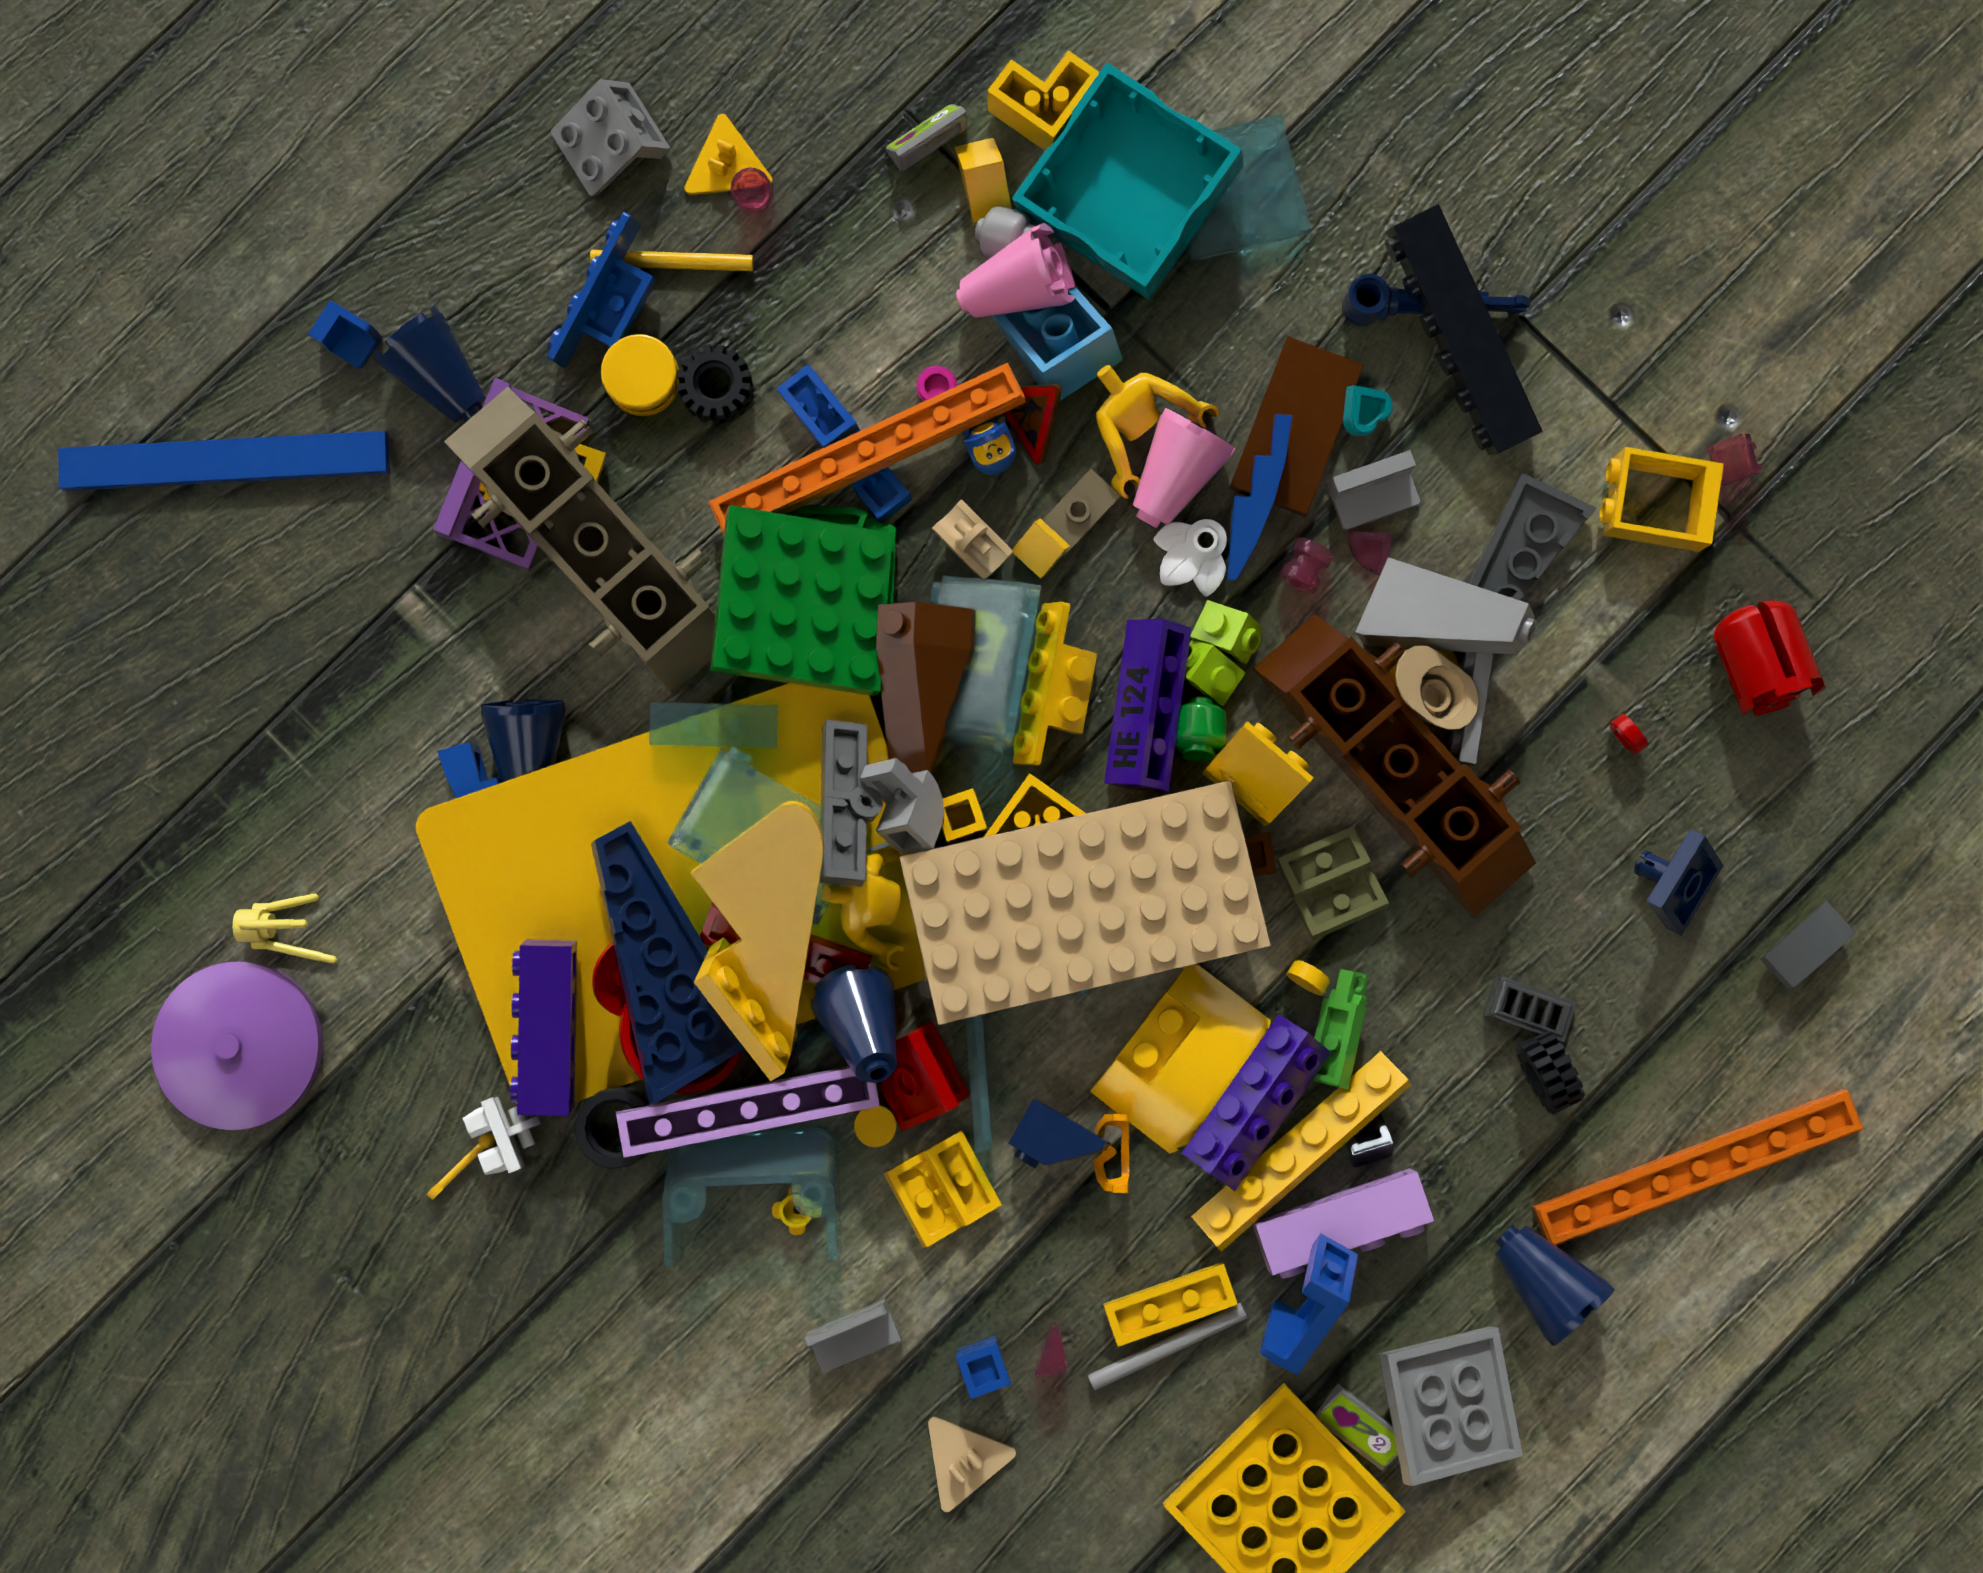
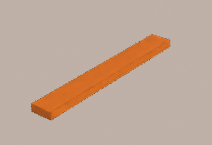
M1007 362L708 502L723 535L726 510L729 505L787 514L1026 403L1025 396Z
M1842 1089L1532 1206L1544 1238L1557 1246L1864 1129L1849 1091Z

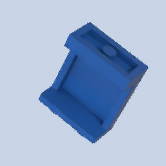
M1322 1233L1319 1234L1312 1244L1302 1294L1306 1295L1307 1298L1299 1309H1293L1279 1300H1275L1272 1303L1260 1348L1261 1355L1268 1358L1274 1365L1285 1368L1296 1375L1299 1374L1349 1304L1358 1258L1357 1253Z

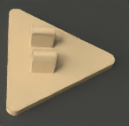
M932 1417L928 1421L941 1509L944 1512H950L1016 1456L1015 1448L937 1417Z

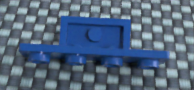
M625 212L622 213L619 220L613 221L606 234L607 243L600 256H596L589 264L586 273L588 278L581 292H577L570 300L567 308L569 315L562 328L557 329L549 340L547 358L562 368H566L583 334L609 347L618 340L628 336L657 281L650 274L623 261L641 227L631 215Z

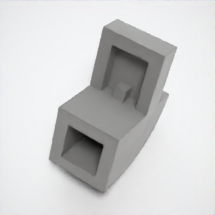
M897 758L865 765L860 779L867 786L878 791L882 800L886 803L876 832L901 855L934 849L943 822L944 808L939 786L928 770L911 773L908 767Z

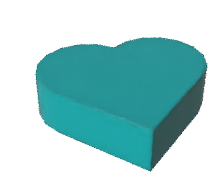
M1355 385L1346 387L1343 424L1346 431L1353 436H1363L1372 433L1377 426V422L1385 421L1392 413L1393 405L1390 396L1382 390Z

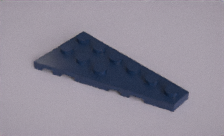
M629 821L594 840L591 843L648 1100L650 1106L745 1048L694 984V980L708 950L632 822Z

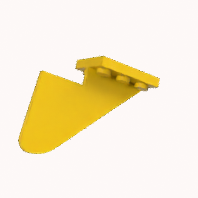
M788 801L781 804L691 872L741 938L731 945L725 938L711 945L694 980V984L770 1081L785 1073L798 1035L796 1023L824 857V837L817 817L807 805L798 801Z

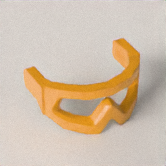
M1104 1114L1098 1121L1094 1133L1104 1138L1108 1125L1121 1128V1177L1115 1179H1107L1104 1163L1117 1153L1115 1148L1110 1145L1106 1151H1103L1093 1159L1096 1179L1104 1191L1128 1193V1114Z

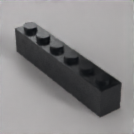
M1437 204L1388 229L1386 234L1389 239L1385 240L1388 254L1394 263L1400 262L1406 277L1402 281L1406 293L1412 301L1417 299L1423 312V315L1420 316L1421 325L1426 335L1430 339L1434 337L1441 351L1437 354L1438 362L1445 375H1452L1458 388V390L1454 391L1456 401L1462 412H1469L1475 427L1471 431L1481 451L1486 449L1488 455L1499 454L1543 432L1440 205Z

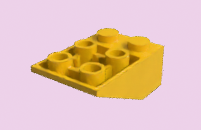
M1247 721L1205 768L1202 774L1214 784L1231 781L1235 802L1263 826H1266L1277 817L1314 777L1307 772L1310 766L1303 758L1293 751H1289L1286 754L1274 744L1277 738L1271 731L1260 723L1252 726Z

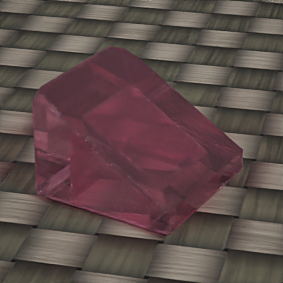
M1056 1322L1049 1324L1035 1365V1377L1066 1371L1067 1363L1059 1324H1056Z

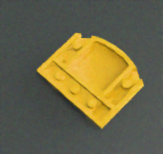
M1198 964L1184 966L1090 1092L1118 1114H1128L1129 1122L1168 1153L1176 1152L1178 1147L1189 1144L1263 1038L1267 1029H1269L1271 1020Z

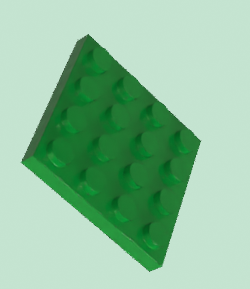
M729 505L726 510L710 671L876 696L880 692L881 687L876 649L878 605L887 604L893 533Z

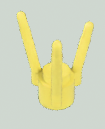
M317 894L298 896L271 903H254L252 909H239L234 914L232 928L235 940L237 942H250L252 949H267L330 964L337 962V958L333 955L268 940V938L275 936L276 929L305 928L308 925V922L304 919L276 920L275 915L269 912L316 902L319 899Z

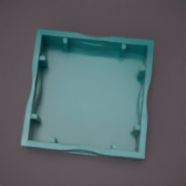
M1106 62L1074 108L1062 134L1044 151L1012 197L1016 209L1029 214L1035 225L1047 224L1054 231L1050 235L1150 300L1243 168L1242 149L1196 119L1174 111L1164 104L1154 92Z

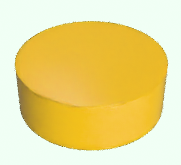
M1301 960L1294 961L1286 973L1297 985L1319 996H1323L1330 984V979L1327 975Z
M880 1105L861 1110L855 1119L854 1129L856 1136L863 1144L869 1147H881L889 1143L894 1137L897 1130V1121L889 1108Z

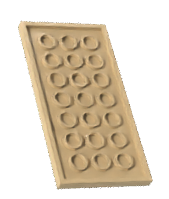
M1231 781L899 857L938 1025L1271 946Z

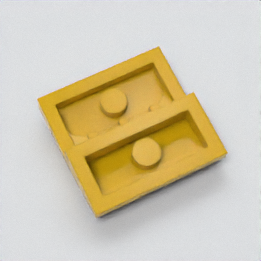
M962 1131L955 1133L883 1173L923 1248L929 1247L959 1228L973 1223L1002 1206Z

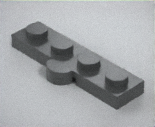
M826 720L822 726L820 826L824 837V857L819 883L862 887L866 881V824L874 821L882 810L883 801L878 791L867 786L860 779L864 767L867 765V725Z

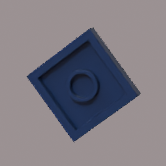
M1691 829L1670 862L1646 850L1640 855V858L1646 860L1645 863L1637 860L1634 867L1636 875L1643 876L1657 883L1647 899V903L1668 930L1681 936L1724 866L1706 836Z

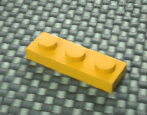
M1220 1262L1103 1303L1117 1346L1119 1347L1236 1306L1238 1303L1224 1263Z

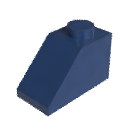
M1036 1099L1032 1100L1008 1144L1017 1148L1014 1156L1033 1168H1036L1039 1162L1050 1166L1106 1151L1111 1144L1109 1141Z

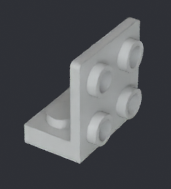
M600 79L551 129V135L590 196H598L635 158L661 159L671 149L628 82Z

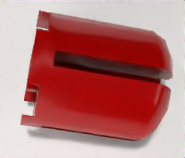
M1766 600L1759 602L1757 607L1754 605L1744 606L1727 615L1715 628L1713 641L1743 717L1752 709L1755 716H1760L1790 706L1789 702L1801 696L1800 693L1810 689L1812 695L1815 696L1825 689V683L1797 612L1788 602Z

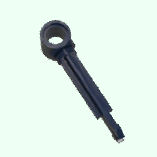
M1364 274L1357 277L1352 282L1342 301L1344 316L1349 322L1358 326H1367L1374 323L1377 319H1386L1387 315L1423 314L1417 299L1412 301L1405 289L1389 286L1388 282L1374 274ZM1479 291L1488 312L1518 314L1526 312L1527 308L1530 307V299L1523 295H1516L1515 297H1489V292ZM1360 293L1370 295L1374 300L1375 306L1365 307L1361 305L1356 295Z

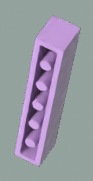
M850 1066L658 1103L652 1106L648 1105L616 1112L623 1157L625 1158L878 1107L880 1105L876 1083L859 1080Z

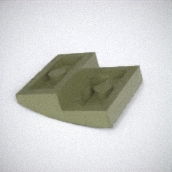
M1354 826L1277 858L1285 882L1312 941L1383 911L1389 906V902L1371 869V860Z

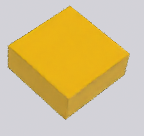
M1038 519L1012 550L1018 559L1042 579L1050 572L1070 545L1042 519Z

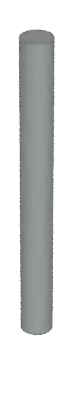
M1238 1303L1236 1306L1225 1309L1089 1374L1088 1378L1094 1391L1247 1319V1315L1241 1303Z

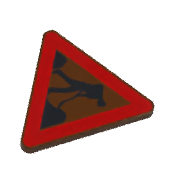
M1059 384L1020 386L1026 403L1003 413L1036 465L1042 464L1045 461L1062 393V388Z

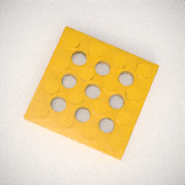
M1285 1383L1253 1412L1163 1502L1164 1507L1226 1573H1272L1273 1564L1281 1558H1288L1295 1563L1294 1573H1345L1406 1512L1395 1498ZM1282 1434H1289L1295 1438L1296 1448L1289 1456H1278L1273 1451L1274 1440ZM1253 1464L1262 1466L1266 1471L1263 1483L1255 1487L1246 1485L1242 1480L1244 1470ZM1311 1466H1320L1326 1472L1324 1483L1317 1488L1307 1487L1303 1483V1474ZM1229 1495L1235 1500V1509L1229 1516L1220 1517L1212 1512V1503L1216 1497ZM1281 1496H1289L1296 1503L1295 1511L1287 1518H1279L1272 1512L1274 1501ZM1343 1497L1353 1499L1356 1504L1354 1514L1348 1519H1339L1333 1514L1335 1502ZM1252 1526L1260 1527L1265 1531V1540L1257 1548H1248L1242 1543L1244 1531ZM1310 1528H1320L1325 1532L1324 1544L1315 1550L1306 1548L1302 1543L1304 1533Z

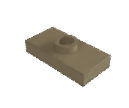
M1092 469L1042 519L1070 545L1063 554L1064 557L1071 552L1121 498V495Z

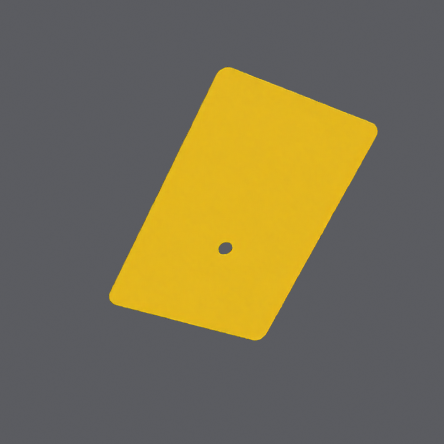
M788 683L430 807L419 815L416 822L418 839L510 1086L512 1077H518V1060L511 1059V1041L513 1035H518L519 1018H512L513 993H519V976H513L512 959L514 951H520V945L527 939L578 941L575 1102L592 1097L602 1090L621 1087L640 1080L629 1066L621 1048L619 1038L620 1016L605 1010L597 1001L593 991L592 977L596 962L613 940L591 843L631 821L700 937L712 900L691 874L694 868L785 802L798 801L804 803L813 811L820 824L822 726L826 720L867 725V765L889 760L887 744L869 695ZM884 801L882 810L875 820L866 824V850L887 842L876 832L886 806ZM900 861L885 864L879 871L880 876L896 882L900 887V903L894 921L890 925H877L865 929L866 932L881 942L889 941L904 948V952L895 951L890 957V962L900 966L899 970L894 971L878 964L874 959L873 953L857 946L847 937L841 925L842 904L822 901L821 890L823 886L832 885L846 888L847 885L819 883L811 934L872 955L870 965H876L887 972L894 990L927 979ZM803 980L796 1025L815 1018L811 1008V999H814L816 994L814 988L817 984L807 980Z

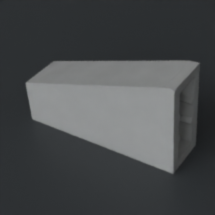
M1388 557L1355 632L1362 643L1369 647L1390 648L1394 643H1397L1401 646L1400 649H1410L1413 646H1428L1439 651L1518 654L1522 644H1528L1531 641L1537 621L1534 619L1529 603Z

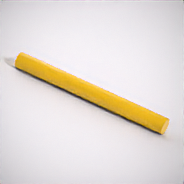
M591 250L590 263L596 256H600L603 250ZM628 251L623 261L637 268L723 271L754 270V256L742 254Z

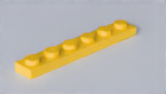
M1380 1051L1351 1076L1348 1090L1343 1088L1335 1090L1256 1160L1235 1191L1225 1186L1191 1217L1222 1252L1411 1086L1410 1081Z

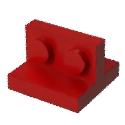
M933 1021L896 1040L897 1067L886 1080L878 1083L902 1132L957 1107L959 1102L971 1096Z

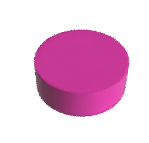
M931 366L925 369L917 379L918 397L921 402H924L956 387L957 381L949 369L942 366Z

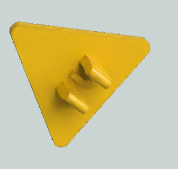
M720 114L716 118L684 189L688 195L767 188L772 186L773 179L725 114Z

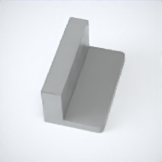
M1411 450L1332 477L1327 485V489L1343 530L1347 531L1410 509L1420 503L1419 495L1410 474L1416 466Z
M886 1298L807 1332L804 1338L807 1347L812 1346L822 1373L885 1348L902 1339Z

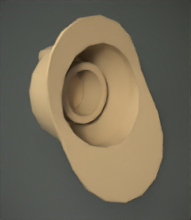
M1413 646L1403 653L1398 660L1396 683L1402 699L1424 723L1434 724L1446 730L1460 729L1469 724L1476 715L1479 704L1477 688L1471 677L1438 651L1428 646Z

